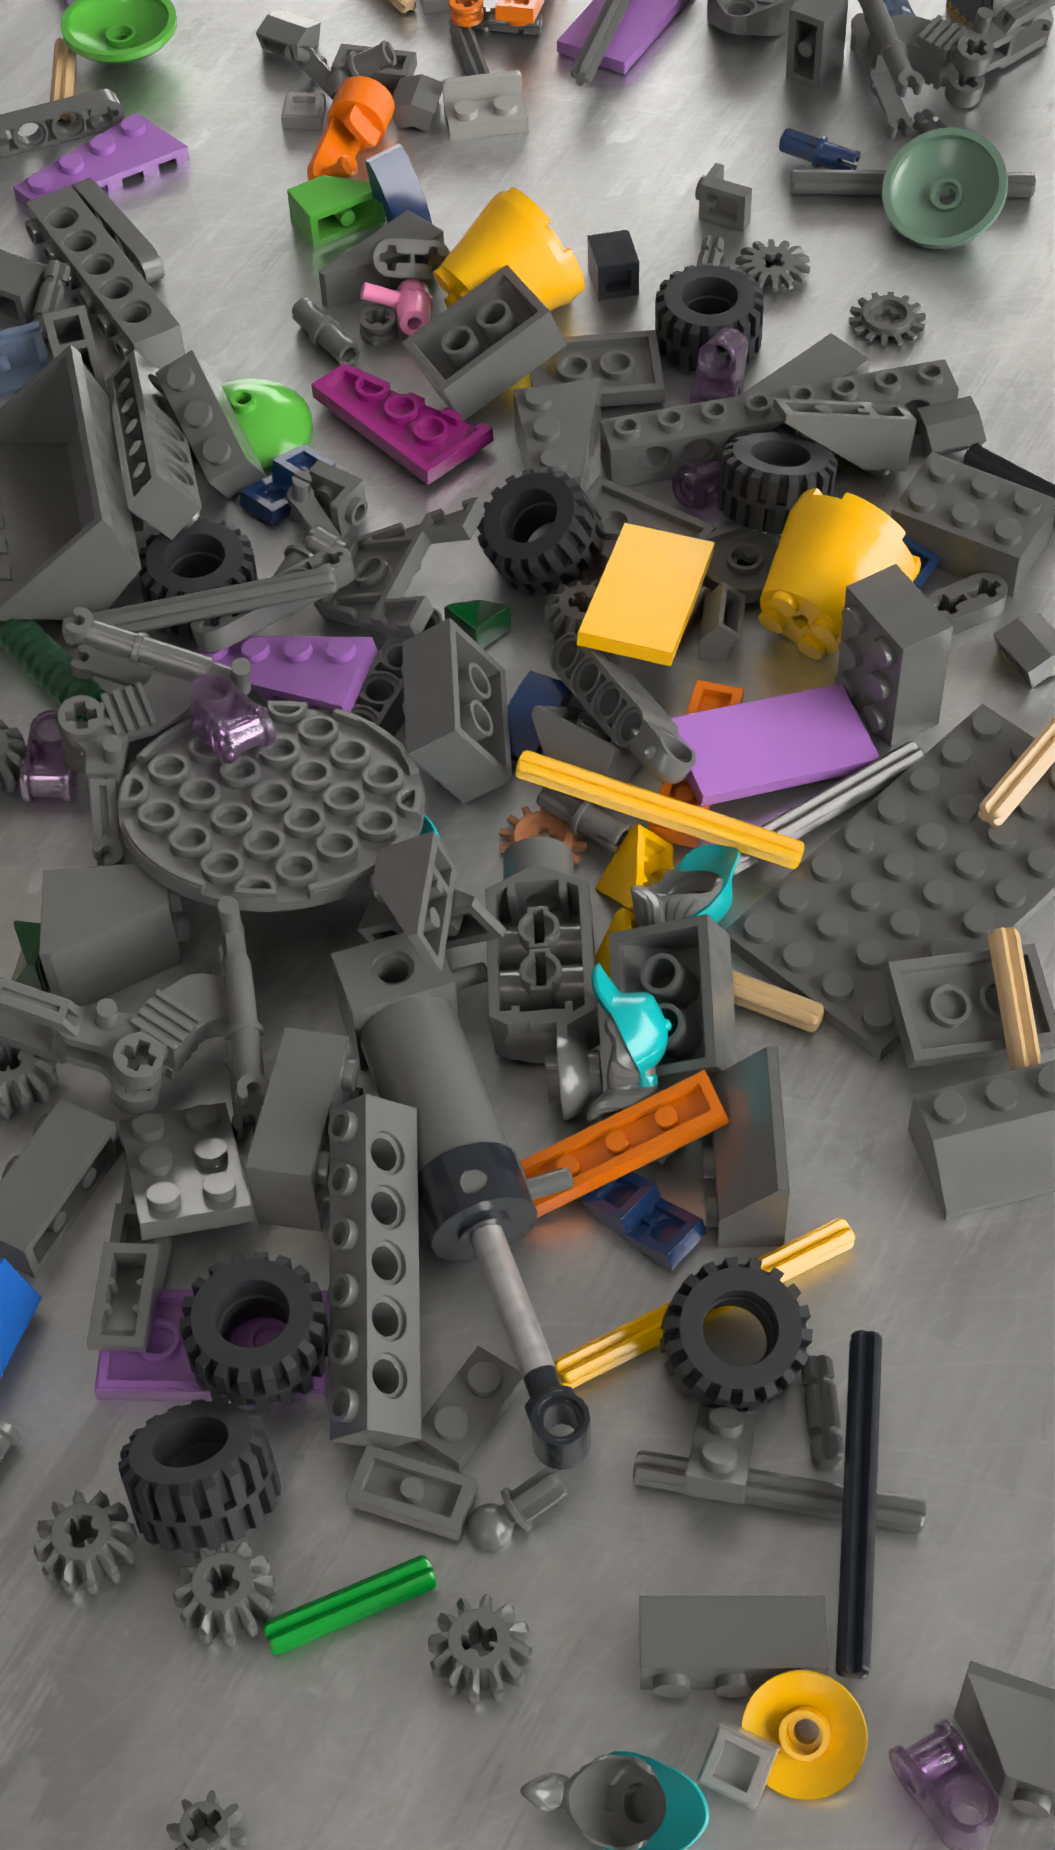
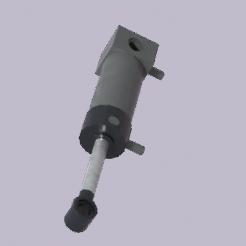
M404 932L331 953L340 1014L355 1056L359 1059L360 1070L369 1068L380 1098L417 1108L418 1213L430 1247L436 1256L448 1261L478 1260L529 1397L523 1409L530 1425L532 1452L538 1462L545 1467H552L558 1471L571 1469L582 1462L589 1449L588 1410L583 1401L574 1395L571 1388L561 1386L509 1246L523 1238L534 1225L537 1211L533 1200L571 1189L573 1181L570 1171L565 1167L526 1179L516 1152H512L511 1148L507 1145L460 1025L456 991L488 982L487 966L485 963L479 962L451 971L444 955L442 972L432 975ZM554 1425H565L573 1429L570 1434L562 1437L551 1436L546 1432Z

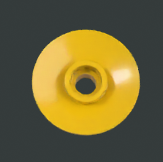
M793 1670L778 1674L767 1680L756 1690L744 1711L741 1728L781 1746L766 1785L784 1796L799 1800H818L832 1796L845 1788L855 1778L863 1764L868 1744V1732L864 1715L852 1694L843 1685L829 1676L809 1670ZM802 1719L813 1721L818 1727V1737L814 1739L802 1737L798 1732L797 1722Z

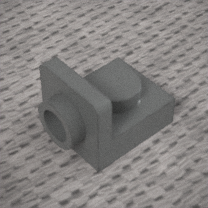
M715 163L706 176L702 175L696 186L695 198L699 200V219L744 232L750 223L752 188L724 180V165Z
M318 460L309 469V474L312 478L311 488L320 506L324 510L331 511L332 524L343 538L353 526L359 525L366 515L368 504L365 497L363 479Z

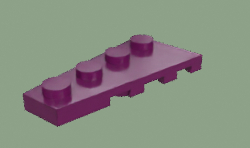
M345 363L311 384L313 398L427 485L494 441L492 427L481 422L476 427L462 421V414L449 408H445L441 412L425 405V398L412 392L408 394L397 393L391 390L389 382Z

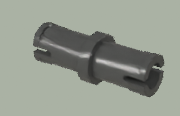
M307 297L301 298L293 305V320L309 333V338L316 347L326 349L340 365L344 363L352 365L356 362L360 355L358 350L360 347L342 330L341 323L334 316L326 315Z

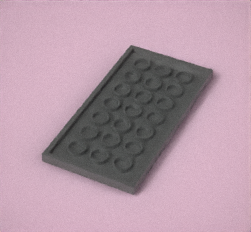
M982 703L925 753L923 759L908 768L800 863L796 869L792 870L725 929L730 934L731 951L780 988L822 1003L824 1006L822 1020L880 1062L901 1042L882 969L888 962L990 949L988 937L993 933L994 929L1014 927L1019 931L1055 897V761L1002 825L992 827L988 822L982 821L978 816L980 803L1035 739Z

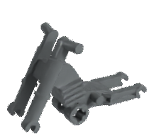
M858 0L863 13H857L851 20L850 49L860 55L871 82V91L877 97L887 120L885 130L887 137L894 139L897 129L902 131L904 137L910 136L913 120L908 115L901 97H905L907 87L912 88L915 95H920L924 80V83L927 85L932 83L933 88L936 90L940 86L946 87L945 97L954 106L970 108L977 105L984 88L985 73L997 67L1004 69L1037 48L1046 46L1052 27L1051 21L1037 19L1024 30L1018 32L1020 25L1053 7L1055 0H1015L1003 7L995 17H993V11L990 8L981 7L977 11L974 24L959 28L960 25L956 23L951 25V20L947 18L942 20L943 16L939 14L933 21L906 14L890 18L883 0Z
M76 607L73 609L75 624L67 623L65 625L66 635L70 641L84 644L78 646L79 659L81 661L73 659L70 662L72 675L79 679H89L96 676L124 685L125 687L121 691L119 689L112 690L111 694H107V692L100 694V703L92 697L78 695L65 700L61 704L57 716L62 737L63 756L66 765L71 770L85 774L88 806L92 817V851L94 859L97 860V866L124 864L125 859L117 802L122 779L126 774H129L131 762L137 761L136 756L155 738L177 724L194 717L196 709L208 712L236 704L239 710L251 709V704L247 697H245L251 691V663L245 658H237L229 667L214 662L209 656L151 638L148 633L140 632L138 634L96 620L88 609ZM94 647L130 658V660L97 650ZM87 715L88 722L75 723V716Z
M230 896L223 897L218 901L217 907L221 925L222 945L219 947V956L210 974H190L162 991L157 988L154 995L146 1001V1005L142 1006L138 1011V1015L118 1012L117 1003L109 998L100 1000L96 1008L77 1006L69 999L0 977V1043L60 1064L69 1063L102 1073L110 1082L111 1098L116 1107L127 1114L141 1115L151 1111L158 1104L161 1095L162 1078L164 1076L173 1080L176 1072L181 1070L185 1061L190 1059L200 1043L209 1038L224 1037L226 1056H223V1065L228 1069L233 1108L231 1125L234 1137L237 1140L242 1137L243 1124L246 1123L253 1126L254 1134L269 1080L265 1077L260 1040V1036L264 1035L262 1024L258 1023L252 966L247 956L244 927L241 922L238 901ZM130 1089L138 1092L136 1096L126 1093V1090Z

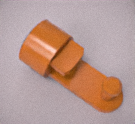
M364 76L350 77L340 84L327 113V125L307 168L309 181L322 175L349 179L357 174L358 167L355 157L358 150L372 149L380 144L394 113V100L385 86L374 79Z

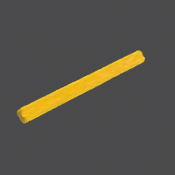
M529 750L523 751L517 762L516 776L519 779L717 845L734 847L741 853L789 869H796L803 856L805 844L801 840Z
M835 1218L755 1259L762 1261L760 1269L770 1273L773 1267H776L785 1273L780 1279L783 1283L852 1248L855 1237L845 1219ZM670 1302L556 1358L554 1368L562 1386L573 1389L660 1345V1339L663 1336V1329L660 1328L663 1316ZM720 1306L712 1309L706 1315L704 1322L735 1306Z

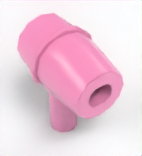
M407 279L401 282L397 287V291L367 282L363 283L360 299L395 308L399 326L403 333L411 336L430 322L433 299L426 284L419 279Z

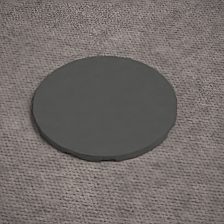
M267 701L268 707L239 710L237 704L202 713L177 724L151 741L136 756L137 763L130 773L123 777L119 788L117 803L120 831L130 855L150 877L166 888L192 900L217 907L218 901L221 898L230 896L238 901L239 910L255 912L287 911L319 906L337 901L371 886L370 878L371 874L374 873L378 849L420 835L425 817V788L423 787L416 761L411 756L406 755L404 745L389 732L371 721L336 708L333 713L308 709L307 702Z

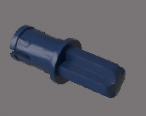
M791 128L785 129L779 142V150L781 152L812 163V167L816 169L819 166H823L829 169L856 170L857 165L845 162L842 159L855 163V161L859 162L861 156L860 151H854L828 142L827 136L823 135L819 139Z

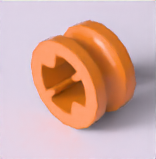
M449 0V7L451 9L450 20L453 24L460 27H473L483 21V0Z

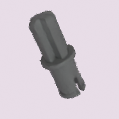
M543 787L537 796V804L542 809L570 824L571 833L575 835L583 834L613 853L617 852L631 829V825L604 812V810L597 807V804L583 801L582 799Z

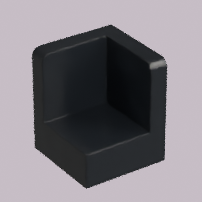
M628 230L588 235V270L598 301L639 295L640 262L630 232Z

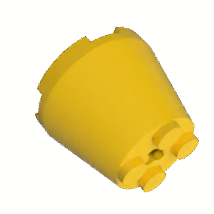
M511 187L506 192H499L489 201L440 267L433 272L437 283L448 293V296L444 298L447 308L505 265L512 269L550 311L573 301L585 290V281L570 248L563 250L560 240L553 230L547 226L551 222L548 216L526 194L514 187Z
M818 488L810 489L800 496L788 515L760 597L762 612L758 617L759 622L770 632L781 633L796 643L798 649L805 656L814 660H820L825 653L829 654L839 651L846 586L895 563L913 582L920 571V558L911 555L903 543L902 538L906 532L902 527L878 507L846 492L842 499L823 495Z

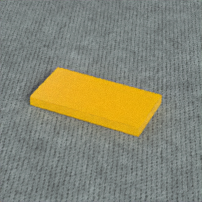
M624 523L579 628L577 645L671 666L712 560L715 542Z

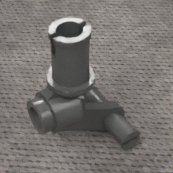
M386 40L361 53L356 51L349 53L344 66H339L332 70L327 66L326 58L317 55L316 51L309 46L299 47L296 44H291V46L287 45L284 51L285 58L288 61L294 62L299 69L305 71L331 99H334L340 84L344 80L354 76L369 78L370 75L392 67L397 62L395 51Z
M297 471L294 473L295 477L292 476V486L287 492V502L291 507V519L297 523H304L309 531L303 542L287 546L284 551L285 559L274 575L320 551L334 547L345 548L347 542L342 540V537L314 497V491L311 488L312 478L306 471Z

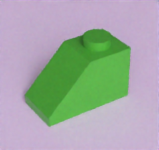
M322 175L287 189L291 223L313 249L386 221L383 203L373 198L370 182Z

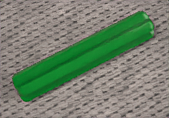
M419 1555L268 1619L263 1623V1632L269 1648L274 1655L283 1654L433 1590L437 1586L434 1569L425 1555Z

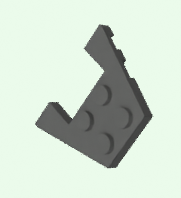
M474 497L462 501L464 509L445 515L442 508L426 513L421 524L406 529L400 522L350 539L345 549H348L351 553L356 577L352 582L338 589L335 594L327 595L314 602V606L323 618L405 639L423 632L434 608L426 596L403 597L413 576L420 570L421 561L431 544L471 540L486 512L479 498Z

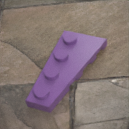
M136 112L13 187L16 201L27 208L26 202L89 177L102 190L107 189L111 191L123 186L122 179L141 172L146 177L159 172L158 165L174 159L176 164L190 160L188 146Z
M249 636L221 651L203 652L197 647L195 652L209 656L214 662L229 667L237 658L249 660L251 663V690L258 692L261 699L277 701L281 697L297 702H307L308 709L316 710L318 707L330 709L333 713L337 708L351 713L378 650L372 637Z

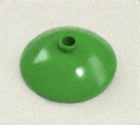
M75 0L63 13L60 25L64 42L78 55L98 63L122 64L144 59L159 51L174 35L177 28V15L175 7L170 0Z
M243 378L221 383L265 474L272 472L273 459L302 444H309L313 432L312 415L308 404L296 391L275 381L260 378ZM189 444V449H190L191 458H192L197 464H199V462H198V460H197V458H196V456H195V454H194V452H193V450H192V448H191V446H190V444Z

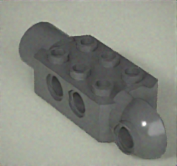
M529 837L513 843L506 849L503 855V881L485 889L486 909L506 928L503 938L487 941L489 1021L495 1053L512 1060L545 1063L549 1103H561L563 1118L566 1121L581 1113L591 1102L592 1098H597L603 1093L600 1050H592L600 1045L598 1001L594 995L591 983V974L596 964L589 881L574 876L573 853L565 843L550 837Z

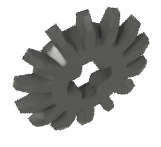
M768 239V247H765L760 241H755L752 244L753 248L745 247L741 249L740 254L742 255L735 259V264L740 265L736 269L746 272L747 275L745 277H753L757 281V287L761 289L763 287L771 288V292H778V288L784 286L788 290L793 289L792 282L794 280L803 283L805 277L802 273H810V266L805 264L810 263L809 256L801 254L803 250L800 246H793L788 249L790 243L786 240L782 241L778 247L775 246L773 239ZM766 261H780V267L776 265L770 268L765 267Z
M875 292L871 293L872 299L869 301L863 297L858 299L861 308L852 306L850 309V313L855 316L849 317V324L856 327L853 328V332L859 336L867 335L865 341L868 343H872L880 337L881 346L886 347L888 338H891L895 345L900 346L904 343L902 338L908 341L915 340L917 338L916 333L922 332L925 328V324L920 322L926 320V314L916 313L921 308V305L918 302L910 305L908 303L910 297L907 295L899 298L894 296V292H888L887 295L879 296ZM889 315L890 319L893 320V325H885L881 321V317Z

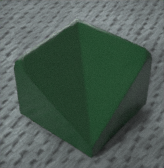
M473 600L452 603L444 608L445 620L451 618L483 649L511 629L510 608L502 603Z
M14 921L13 925L21 947V953L11 980L47 992L49 984L39 956L41 923Z

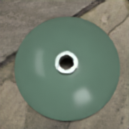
M946 127L934 129L909 141L891 160L882 185L883 206L894 229L911 243L932 249L957 247L982 235L998 218L1005 204L1008 192L1007 170L997 148L984 136L964 128ZM945 197H955L951 204H942V200Z

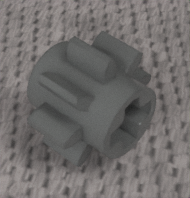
M212 1790L209 1791L206 1801L197 1802L193 1805L184 1798L181 1801L184 1814L181 1817L180 1823H171L166 1827L170 1839L176 1842H184L175 1850H235V1847H245L249 1844L245 1831L239 1828H232L243 1816L239 1805L235 1803L223 1810L219 1806L215 1791ZM207 1827L212 1833L217 1832L218 1837L215 1841L208 1843L204 1838H199L197 1834L200 1830Z

